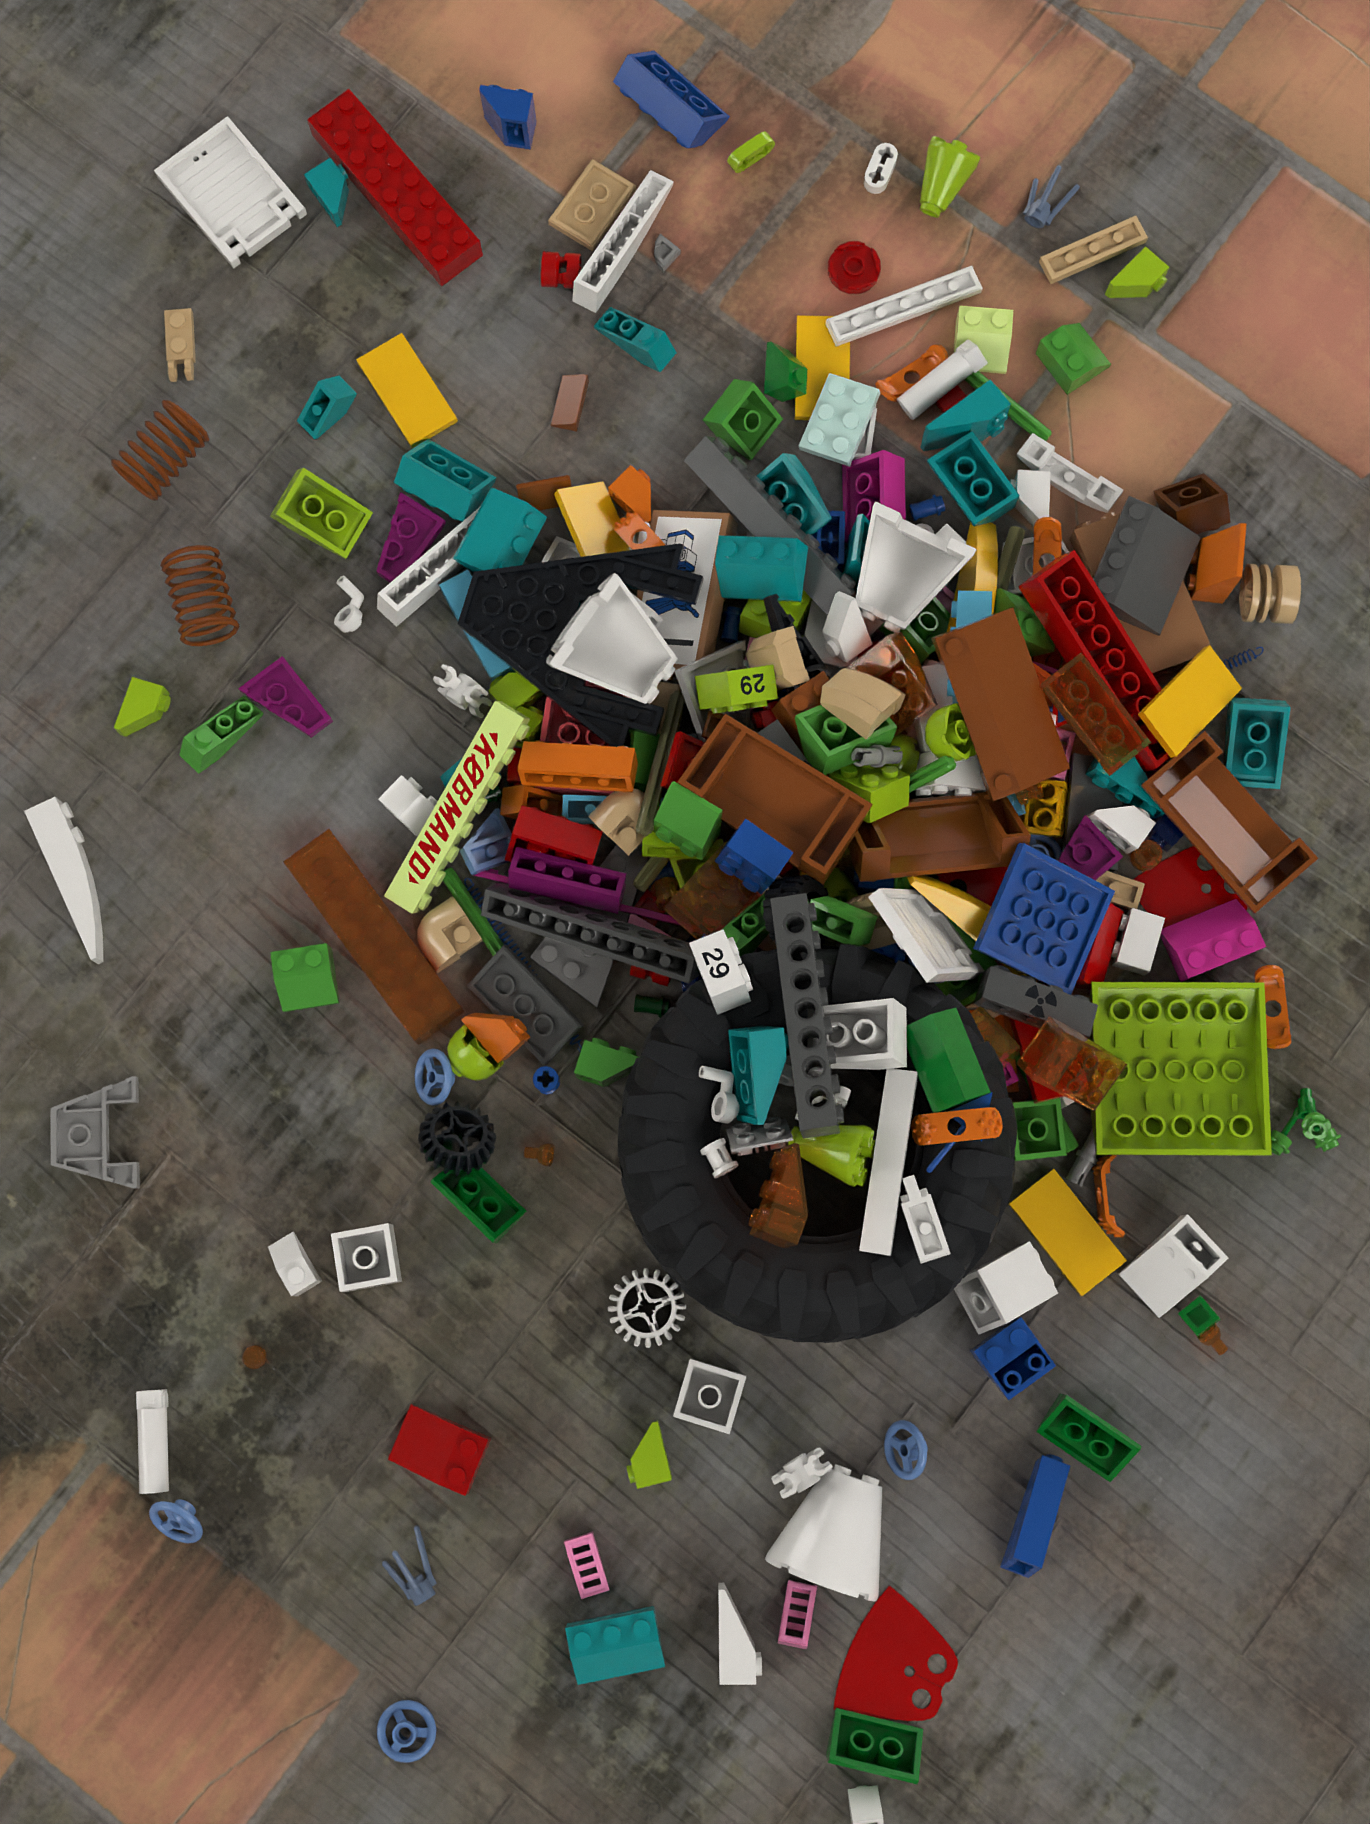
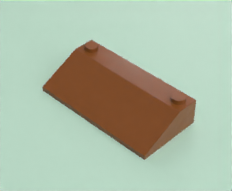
M1013 607L931 638L941 665L945 666L982 769L980 774L991 800L995 801L1017 793L1070 769Z
M727 714L722 717L677 782L679 785L722 809V822L735 830L738 829L745 819L749 820L794 852L788 863L822 884L825 883L838 864L873 805Z
M1204 731L1187 745L1178 756L1173 757L1145 781L1141 787L1255 914L1319 858L1300 837L1293 841L1289 839L1217 758L1223 751Z
M987 792L972 793V796L950 795L909 799V806L872 823L863 821L848 847L853 867L860 881L875 882L881 879L1008 867L1018 843L1030 845L1031 835L1007 796L993 801L988 797Z

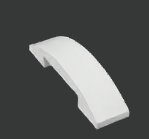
M1032 433L1017 453V457L1033 471H1050V484L1064 494L1091 508L1108 513L1123 493V489L1102 476L1099 479L1095 478L1054 452L1055 447Z

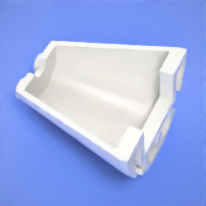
M875 501L872 508L856 593V601L859 609H861L862 617L872 622L877 618L885 622L883 627L898 634L900 629H905L974 556L977 549L952 537L950 540H946L904 520L901 513Z
M614 573L598 586L597 589L600 592L589 596L574 614L551 648L555 655H549L546 663L552 668L638 702L650 704L659 693L657 685L661 679L667 681L674 673L675 667L673 665L678 658L621 578Z
M835 1464L834 1469L820 1476L821 1479L815 1483L768 1551L765 1560L777 1568L782 1566L788 1568L790 1574L856 1598L860 1594L865 1596L864 1599L868 1601H877L879 1596L882 1486L878 1485L879 1479L865 1474L862 1475L861 1479L850 1476L851 1469Z

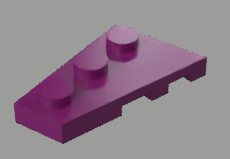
M400 492L396 512L391 520L389 535L385 541L376 570L377 574L391 583L427 552L446 525V521Z
M283 656L238 688L241 693L310 738L333 722Z
M1084 815L1058 861L1096 881L1121 860L1123 856L1092 821Z

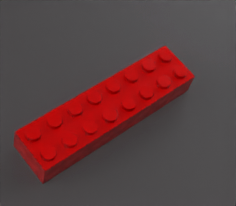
M350 89L343 92L307 119L312 136L337 165H342L351 182L441 287L483 256L481 243L477 236Z
M1072 550L1054 559L1018 587L1117 744L1135 756L1144 772L1157 769L1170 756L1139 717L1138 713L1162 688L1075 550Z

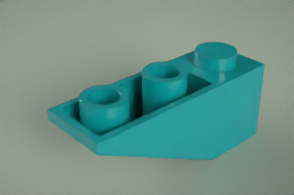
M609 307L594 325L597 331L641 364L658 372H661L677 353L664 331L612 307Z
M1112 741L1101 746L1085 775L1092 778V782L1096 786L1107 788L1115 793V797L1121 802L1130 803L1135 807L1144 809L1149 813L1150 818L1156 819L1164 815L1165 813L1141 787L1148 778L1135 756Z

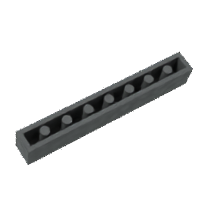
M705 436L684 461L754 537L798 538L808 546L803 589L828 615L837 592H843L856 599L857 589L855 586L857 583L850 575L846 573L843 575L837 568L838 562L828 553L824 554L818 548L820 543L812 535H806L800 529L802 526L800 521L791 514L787 515L782 509L783 503L776 496H770L764 490L766 486L757 476H751L746 471V463L738 456H732L728 451L729 445L723 439Z

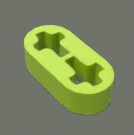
M766 131L761 132L734 150L728 157L727 162L735 173H740L769 154L775 146V141Z

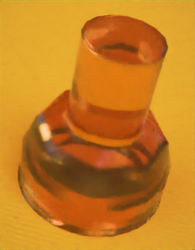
M546 1143L540 1145L539 1148L526 1146L524 1157L537 1159L541 1165L550 1167L554 1159V1145Z
M1216 1324L1198 1338L1201 1343L1207 1346L1211 1345L1218 1355H1222L1228 1350V1347L1220 1339L1221 1331Z
M256 1345L248 1347L242 1356L243 1363L250 1369L262 1367L266 1362L265 1350Z

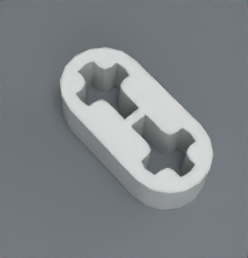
M882 143L874 150L864 177V187L868 192L879 194L886 189L897 161L898 152L894 145ZM887 153L889 158L886 159L883 165L881 164V158ZM879 172L881 173L880 180L876 184L872 183V179Z

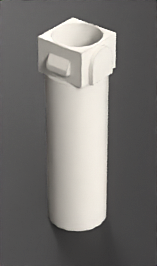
M969 339L955 349V353L897 398L899 405L911 420L917 418L970 374L978 372L988 364L976 344Z
M167 1389L137 1391L139 1494L168 1492Z

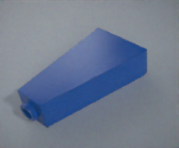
M1046 1454V1456L1042 1455L1035 1461L1000 1568L1026 1578L1042 1569L1070 1465L1063 1463L1062 1458Z

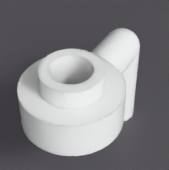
M341 576L337 580V584L352 600L349 605L338 612L334 619V624L344 633L353 632L362 623V612L359 608L364 600V595L345 576Z
M701 1066L699 1069L700 1078L721 1082L720 1092L717 1093L712 1103V1118L714 1121L728 1124L739 1113V1102L736 1096L732 1094L734 1075L729 1071Z

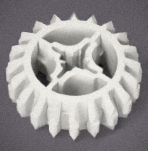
M644 1268V1277L639 1278L638 1272L633 1270L632 1275L635 1280L630 1282L628 1277L624 1275L622 1280L626 1286L624 1288L618 1284L614 1286L617 1291L621 1292L619 1297L615 1295L609 1296L610 1300L617 1301V1307L609 1306L608 1311H617L618 1315L612 1317L610 1323L620 1321L621 1326L617 1327L615 1332L618 1334L625 1329L628 1333L624 1336V1341L627 1342L632 1335L636 1336L634 1346H639L641 1338L646 1339V1348L651 1347V1338H655L657 1345L660 1346L662 1345L660 1335L664 1334L668 1340H671L673 1337L668 1332L670 1327L677 1332L680 1330V1327L674 1324L675 1319L685 1320V1316L677 1314V1309H686V1304H677L676 1300L683 1298L684 1293L681 1292L675 1295L673 1290L679 1285L675 1282L669 1287L666 1284L670 1280L668 1274L664 1276L662 1281L659 1280L660 1270L658 1269L655 1270L653 1277H649V1269ZM643 1283H652L662 1287L668 1296L659 1299L650 1298ZM635 1287L638 1303L634 1308L623 1312L624 1299L628 1292ZM641 1293L644 1294L645 1299L649 1303L662 1302V1304L655 1306V1310H652L654 1312L651 1315L653 1323H651L649 1316L645 1312L633 1314V1311L639 1310V1305H642L643 1298ZM671 1304L670 1318L659 1329L656 1312L661 1307ZM637 1316L646 1319L651 1333L635 1330L626 1320Z

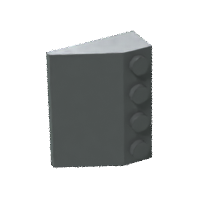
M1131 496L1127 498L1093 580L1119 620L1159 636L1201 537L1157 507Z

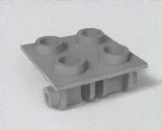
M769 1117L766 1118L763 1125H751L750 1123L743 1122L735 1124L731 1129H726L731 1155L737 1154L742 1156L752 1154V1148H755V1152L759 1153L758 1147L764 1146V1150L768 1151L767 1145H770L771 1150L785 1148L789 1141H793L786 1118Z

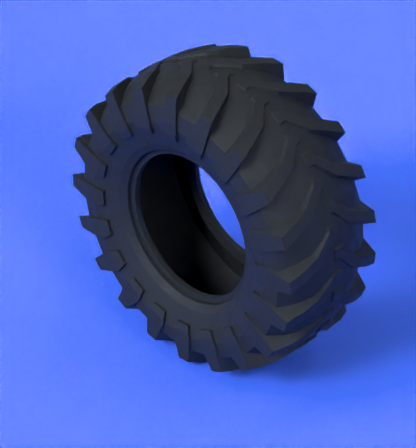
M821 944L820 949H815L817 959H822L825 977H819L820 987H826L828 1004L835 1005L894 998L906 1007L907 1025L930 1014L957 1008L989 1090L993 1092L990 1107L996 1108L1002 1118L1003 1128L999 1137L983 1139L982 1142L980 1140L956 1142L934 1170L928 1173L927 1167L947 1143L918 1145L912 1137L911 1125L914 1117L932 1113L917 1077L903 1178L914 1175L919 1190L927 1188L928 1194H931L950 1255L920 1264L901 1207L902 1202L900 1198L891 1256L859 1251L863 1227L840 1235L815 1237L798 1235L773 1226L744 1203L735 1191L727 1173L718 1178H714L712 1175L714 1170L706 1155H702L700 1150L720 1139L722 1123L713 1120L711 1108L715 1096L720 1092L721 1082L700 1078L699 1069L701 1066H707L732 1073L728 1033L730 1029L762 1025L784 1028V1033L788 1036L777 949L740 956L742 963L739 965H745L753 990L748 992L751 1002L717 1015L703 979L692 984L678 998L677 1006L671 1007L653 1026L642 1046L640 1057L635 1060L624 1088L622 1115L619 1117L618 1157L623 1189L631 1215L642 1235V1239L662 1269L685 1293L710 1312L736 1326L760 1333L763 1336L792 1340L793 1342L830 1343L853 1338H864L896 1328L911 1317L919 1316L943 1300L961 1282L962 1278L966 1277L987 1251L1010 1199L1014 1184V1155L1017 1139L1015 1109L1011 1098H1008L1003 1065L989 1041H984L971 1013L951 994L946 996L934 982L926 983L917 968L899 960L897 963L892 962L867 947L851 944H840L839 948ZM804 952L797 953L793 960L802 961L808 954ZM807 980L801 981L796 988L805 990L810 987L811 982ZM808 1009L804 1010L800 1017L808 1019ZM790 1049L786 1051L787 1056H790ZM908 1051L907 1067L894 1069L915 1071ZM865 1069L884 1086L886 1069ZM965 1102V1103H963V1104H960V1105H958V1106L952 1107V1108L947 1109V1110L942 1111V1112H948V1111L953 1110V1109H955V1108H957V1107H959V1106H962V1105H964V1104H966V1103H968V1102ZM952 1118L949 1120L947 1127L949 1132L954 1135L961 1125ZM903 1181L901 1185L900 1196L907 1194Z

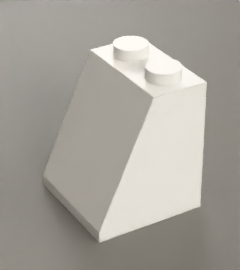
M1030 1241L969 1272L954 1288L978 1335L1007 1324L1058 1294L1052 1277L1046 1272L1040 1261L1039 1253L1033 1248Z

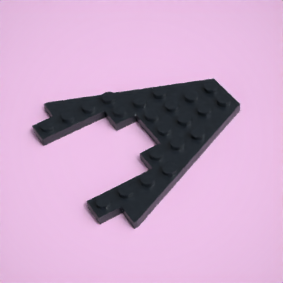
M680 543L475 571L458 625L608 746H625L629 730L657 737L664 707L649 703L644 704L630 698L586 687L585 680L552 668L546 663L549 655H555L551 648L568 622L578 611L581 603H584L589 596L600 592L597 589L598 586L614 573L621 578L628 588L693 605L697 603L704 578L702 575L678 569L684 550V544Z

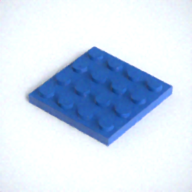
M1018 843L973 949L1027 976H1031L1045 985L1058 986L1063 989L1064 993L1071 995L1115 891L1025 843Z

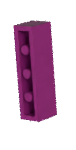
M516 847L509 868V888L618 914L625 893L627 874Z

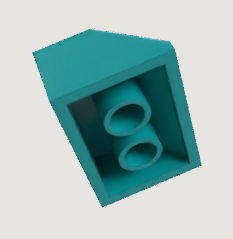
M973 431L927 460V463L974 527L993 522L1016 507L1020 495Z
M427 439L402 456L394 483L402 487L405 492L425 500L428 505L446 512L452 519L463 522L479 508L497 477Z
M490 488L453 559L473 573L475 571L522 565L547 516L521 499L495 488Z
M719 535L715 566L721 597L763 600L765 597L777 594L779 596L777 601L801 602L808 546L798 538Z
M654 1606L567 1623L565 1627L570 1658L578 1685L666 1667Z

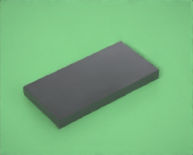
M1077 753L1071 755L1062 852L1084 815L1100 809L1123 807V802L1115 797V793L1107 788L1096 786L1092 782V778L1085 775L1095 756ZM1111 842V844L1119 851V847L1116 846L1113 842ZM1118 862L1115 865H1113L1108 871H1117Z
M503 945L467 984L470 990L494 1014L510 1015L525 1024L526 1032L531 1038L524 1045L544 1066L584 1026L507 945Z

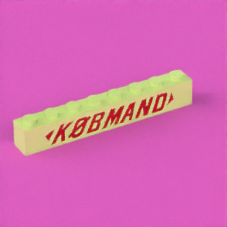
M501 701L493 703L384 897L412 914L418 913L421 910L424 911L432 900L430 893L434 886L438 887L446 875L444 869L448 862L452 863L457 857L460 850L457 846L462 837L465 839L470 834L474 826L471 823L476 813L480 814L485 808L488 801L485 799L490 789L494 790L500 782L501 775L499 773L504 764L507 766L511 762L516 752L513 748L517 741H522L528 733L530 727L527 724L530 718Z

